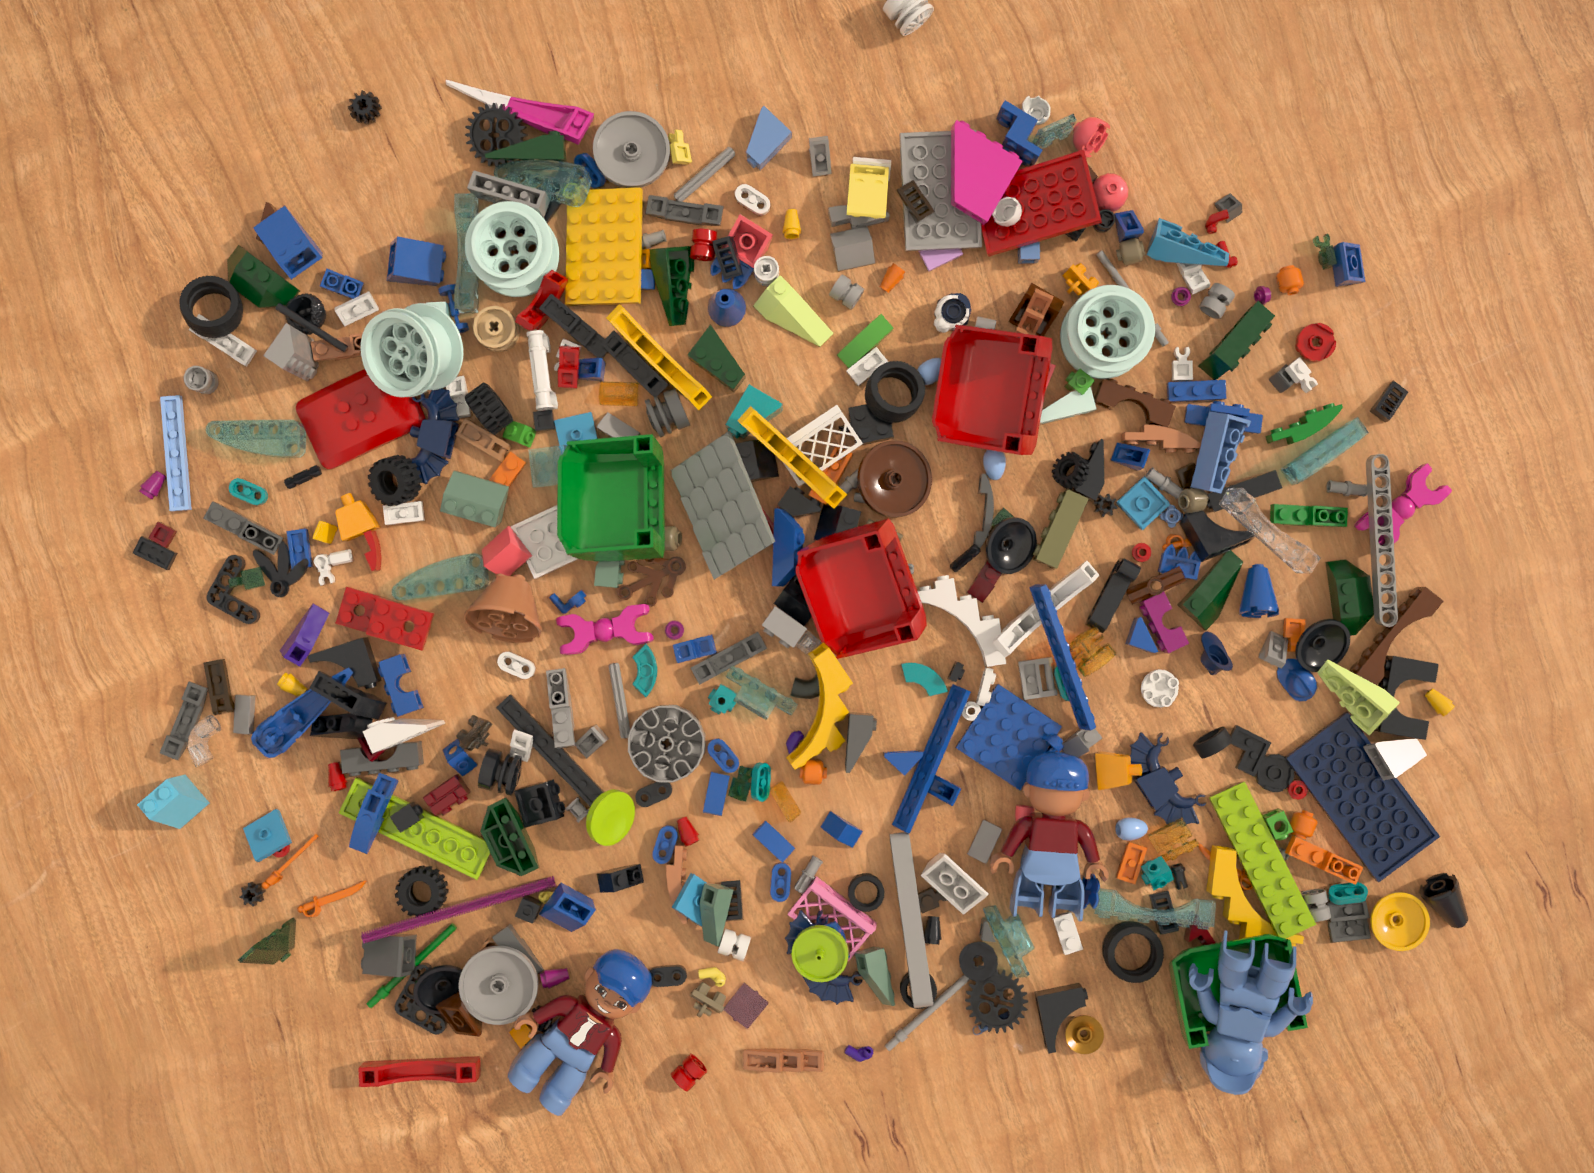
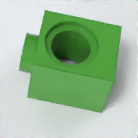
M1277 808L1262 815L1273 839H1286L1289 837L1288 834L1293 832L1284 810ZM1277 821H1280V822H1281V827H1280V829L1275 830V828H1274L1275 823H1276Z

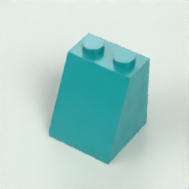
M749 384L725 424L728 429L727 431H730L736 439L739 436L744 439L751 433L737 420L750 406L763 418L770 421L782 412L783 404Z

